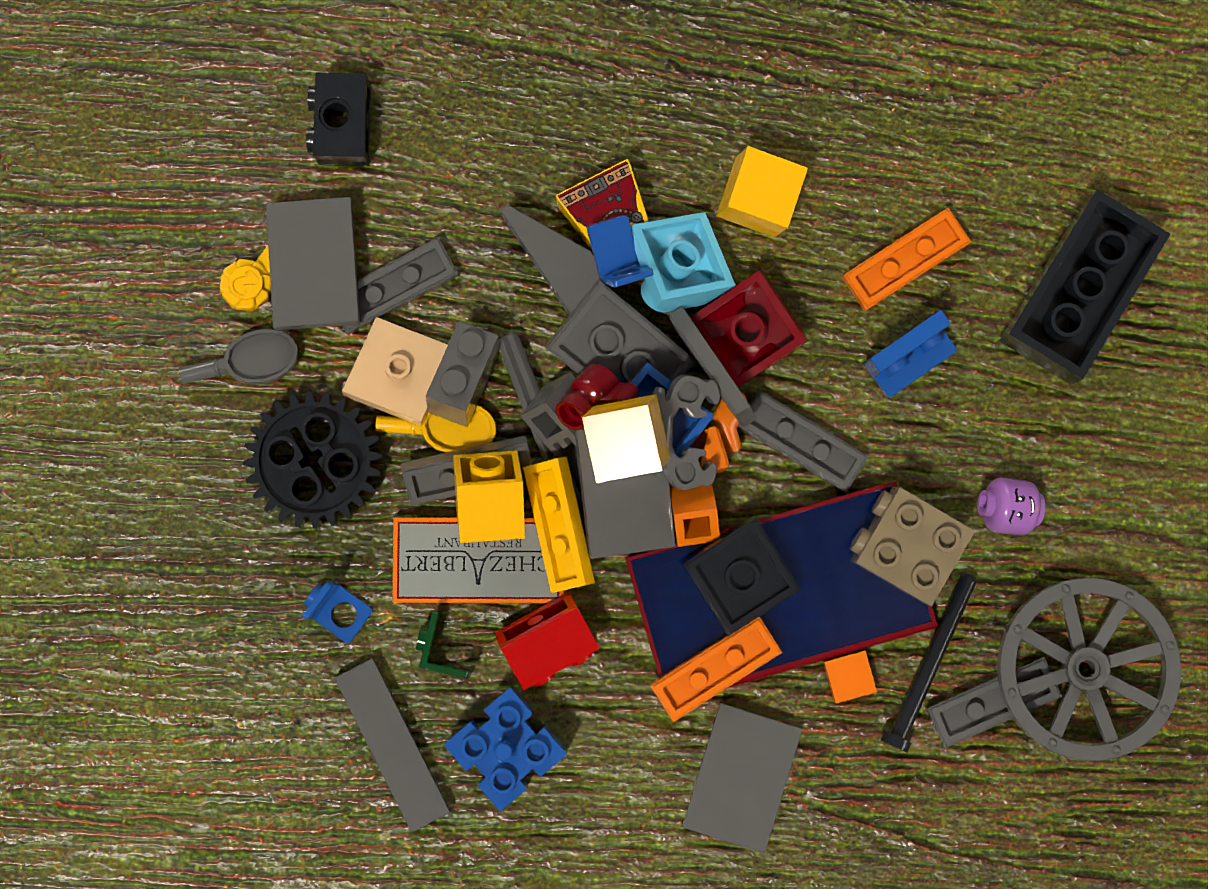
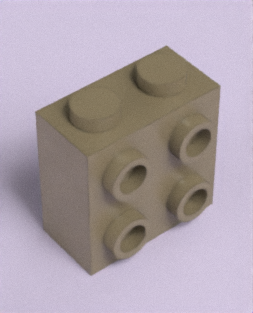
M892 487L890 492L884 490L877 498L871 511L876 516L868 530L862 527L855 536L850 546V550L854 552L850 561L923 604L932 607L975 531L903 488Z

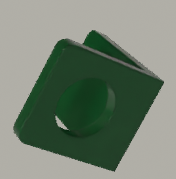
M433 610L429 627L421 625L416 643V650L422 652L419 668L466 679L470 678V670L431 662L442 614L441 611Z

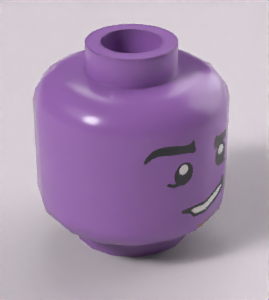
M1000 477L991 481L987 489L980 493L977 510L979 515L983 516V521L989 530L996 533L1022 536L1029 534L1036 526L1041 524L1045 514V499L1039 493L1035 484L1029 481Z

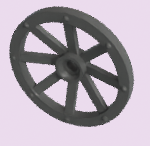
M1082 578L1050 585L1030 597L1017 610L1002 636L997 659V674L1005 706L1013 720L1028 737L1043 748L1058 755L1083 761H1101L1118 758L1133 752L1150 741L1164 726L1173 711L1179 694L1181 660L1178 645L1170 626L1160 611L1144 596L1127 586L1113 581ZM1085 593L1097 594L1115 599L1114 605L1089 646L1086 647L1074 595ZM1057 600H1060L1072 650L1070 652L1027 628L1043 609ZM1129 608L1146 623L1156 641L1109 655L1102 653ZM1020 641L1026 642L1062 663V668L1017 683L1016 657ZM1158 655L1161 657L1162 675L1157 698L1110 675V668ZM1082 661H1086L1089 665V671L1085 676H1082L1078 669ZM1067 681L1069 684L1051 726L1047 731L1033 718L1021 696ZM1102 686L1150 710L1136 728L1120 738L1116 734L1099 690ZM1082 690L1086 694L1104 743L1086 745L1071 743L1061 739Z

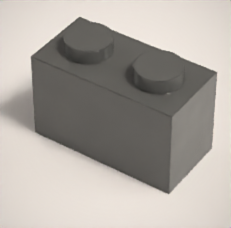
M458 321L426 394L428 413L468 428L500 354L498 335Z

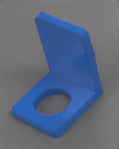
M617 216L587 227L601 282L612 287H619L654 275L652 268L639 264L627 216Z
M327 581L324 586L320 583L317 584L304 602V605L308 608L302 617L306 620H315L345 643H350L368 620L373 610L338 583ZM342 602L353 605L357 613L355 622L346 628L337 626L332 619L334 607Z

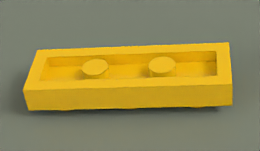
M567 457L555 458L523 467L550 592L554 593L594 584L595 580Z

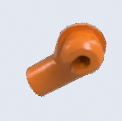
M721 398L713 412L714 417L712 421L714 426L719 429L725 452L728 454L742 449V444L737 431L739 423Z

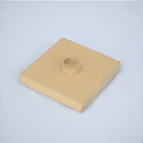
M376 317L342 390L343 396L422 426L428 413L426 394L448 344Z

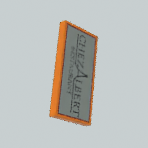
M393 517L392 603H549L564 595V590L554 593L550 592L534 518H524V539L460 543L457 518Z

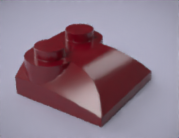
M758 270L690 317L738 388L809 341L801 325L762 270Z

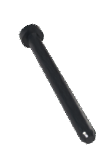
M965 573L960 577L891 732L884 730L880 741L908 753L912 743L906 739L976 585V578Z

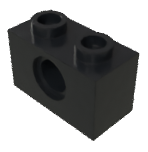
M316 72L315 86L308 87L309 111H314V127L307 128V151L313 153V157L318 165L369 166L371 83L367 74ZM346 112L349 114V118L345 125L339 128L328 126V120L332 114Z

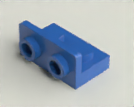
M942 310L896 340L864 364L886 397H892L956 352V347L944 331L951 323Z

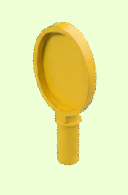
M478 405L468 428L427 413L422 426L396 416L377 415L376 432L411 434L412 436L423 435L430 446L443 453L489 444L493 442L496 436V425L493 417Z

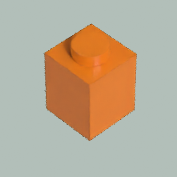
M669 483L677 546L710 543L720 538L717 506L712 484L709 487L700 485L693 489L680 490Z

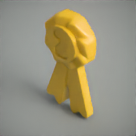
M268 245L256 261L239 259L223 270L220 293L230 307L236 310L254 311L269 300L271 296Z

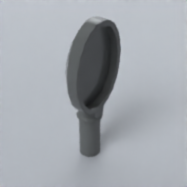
M274 329L255 330L236 338L228 346L224 358H215L211 361L179 367V374L183 384L217 376L221 377L225 374H230L234 379L245 384H266L281 379L294 369L298 362L299 350L292 337L282 331H275Z

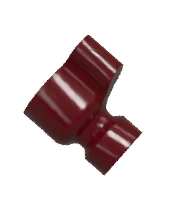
M591 364L572 382L570 393L565 395L556 405L555 412L564 426L572 430H581L584 427L582 417L593 406L636 398L639 390L633 383L619 382L614 373L600 364Z

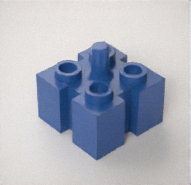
M513 685L484 709V712L490 717L486 723L480 727L473 719L444 744L465 771H468L475 765L485 776L478 786L500 812L527 789L529 784L523 778L534 769L539 777H541L566 756L568 751L546 724L537 731L527 720L534 713V710Z

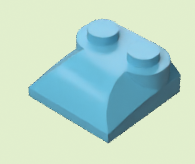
M705 212L631 225L635 252L639 264L652 268L654 273L653 276L644 278L645 280L641 285L642 298L650 308L658 312H671L680 307L686 309L705 305L718 299L736 286Z

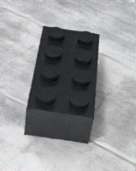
M1098 189L1095 190L1079 207L999 341L1070 385L1084 379L1171 234Z

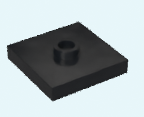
M755 516L681 562L727 636L735 633L801 590Z

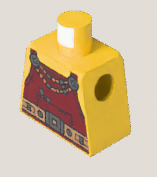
M628 159L556 195V204L559 210L591 251L592 248L587 233L589 225L621 215L629 218L630 226L649 222Z

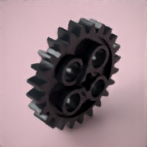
M307 391L305 403H301L295 394H290V407L286 408L278 401H275L274 407L277 415L272 417L262 412L260 416L266 423L264 429L258 427H251L250 429L259 439L257 443H245L244 445L248 450L255 452L254 458L243 461L244 466L255 468L256 472L245 479L246 483L260 484L261 487L254 493L253 497L257 500L269 498L264 508L266 512L271 513L277 508H281L279 514L280 522L285 523L294 514L295 527L302 528L307 518H310L313 529H320L322 517H326L330 525L335 527L338 523L337 513L341 512L348 519H352L353 513L350 505L355 503L364 508L367 506L364 499L360 496L363 491L376 493L377 490L368 481L370 477H382L380 471L372 468V463L384 459V455L372 452L371 447L377 445L381 440L378 436L367 437L366 433L374 425L370 420L362 423L357 422L363 412L360 408L357 407L348 414L346 413L348 407L347 399L342 397L333 406L332 394L329 392H325L321 401L317 402L314 392ZM327 420L330 424L329 436L324 441L314 442L310 436L312 425L316 421ZM294 428L299 429L311 451L323 454L318 462L336 487L333 493L328 491L316 469L310 466L305 467L304 464L309 461V457L292 435ZM283 443H290L294 448L292 461L286 465H278L274 458L276 448ZM349 455L354 463L352 472L344 478H337L333 472L334 461L339 456ZM312 478L317 484V493L311 500L302 501L298 497L297 487L302 480Z

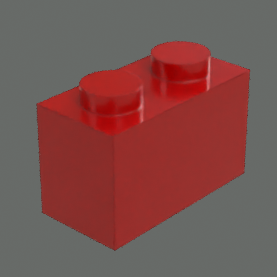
M570 592L494 632L499 647L523 690L531 686H541L547 683L558 671L569 665L576 666L584 663L592 656L593 652L600 649Z

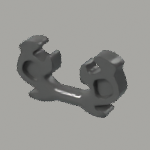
M680 375L673 380L666 396L665 389L661 387H656L653 395L657 394L670 459L664 467V473L668 482L680 490H689L700 485L709 487L716 476V464L706 462L701 468L698 458L704 456L706 451L696 447L683 448L681 455L676 456L672 447L673 418L679 408L683 409L685 416L693 418L706 417L708 413L701 409V404L704 398L709 403L718 404L720 399L719 389L714 380L703 381L694 376ZM662 471L653 472L651 474L660 477Z

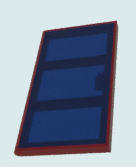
M896 480L758 519L801 590L760 616L782 653L728 688L937 628V619L931 606L923 604L850 561L854 554L850 550V546L855 536L862 527L868 530L876 516L871 511L877 498L884 490L890 492L892 487H898ZM738 525L719 530L720 537ZM676 542V547L650 550L625 557L659 678L726 636V633L681 563L710 543L678 547Z

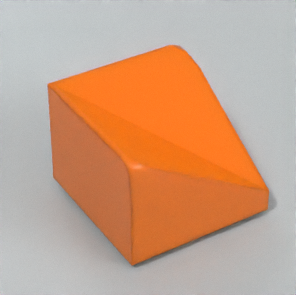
M713 426L702 431L690 447L705 450L706 454L698 458L701 468L706 462L715 463L716 474L726 472L729 462L719 429Z

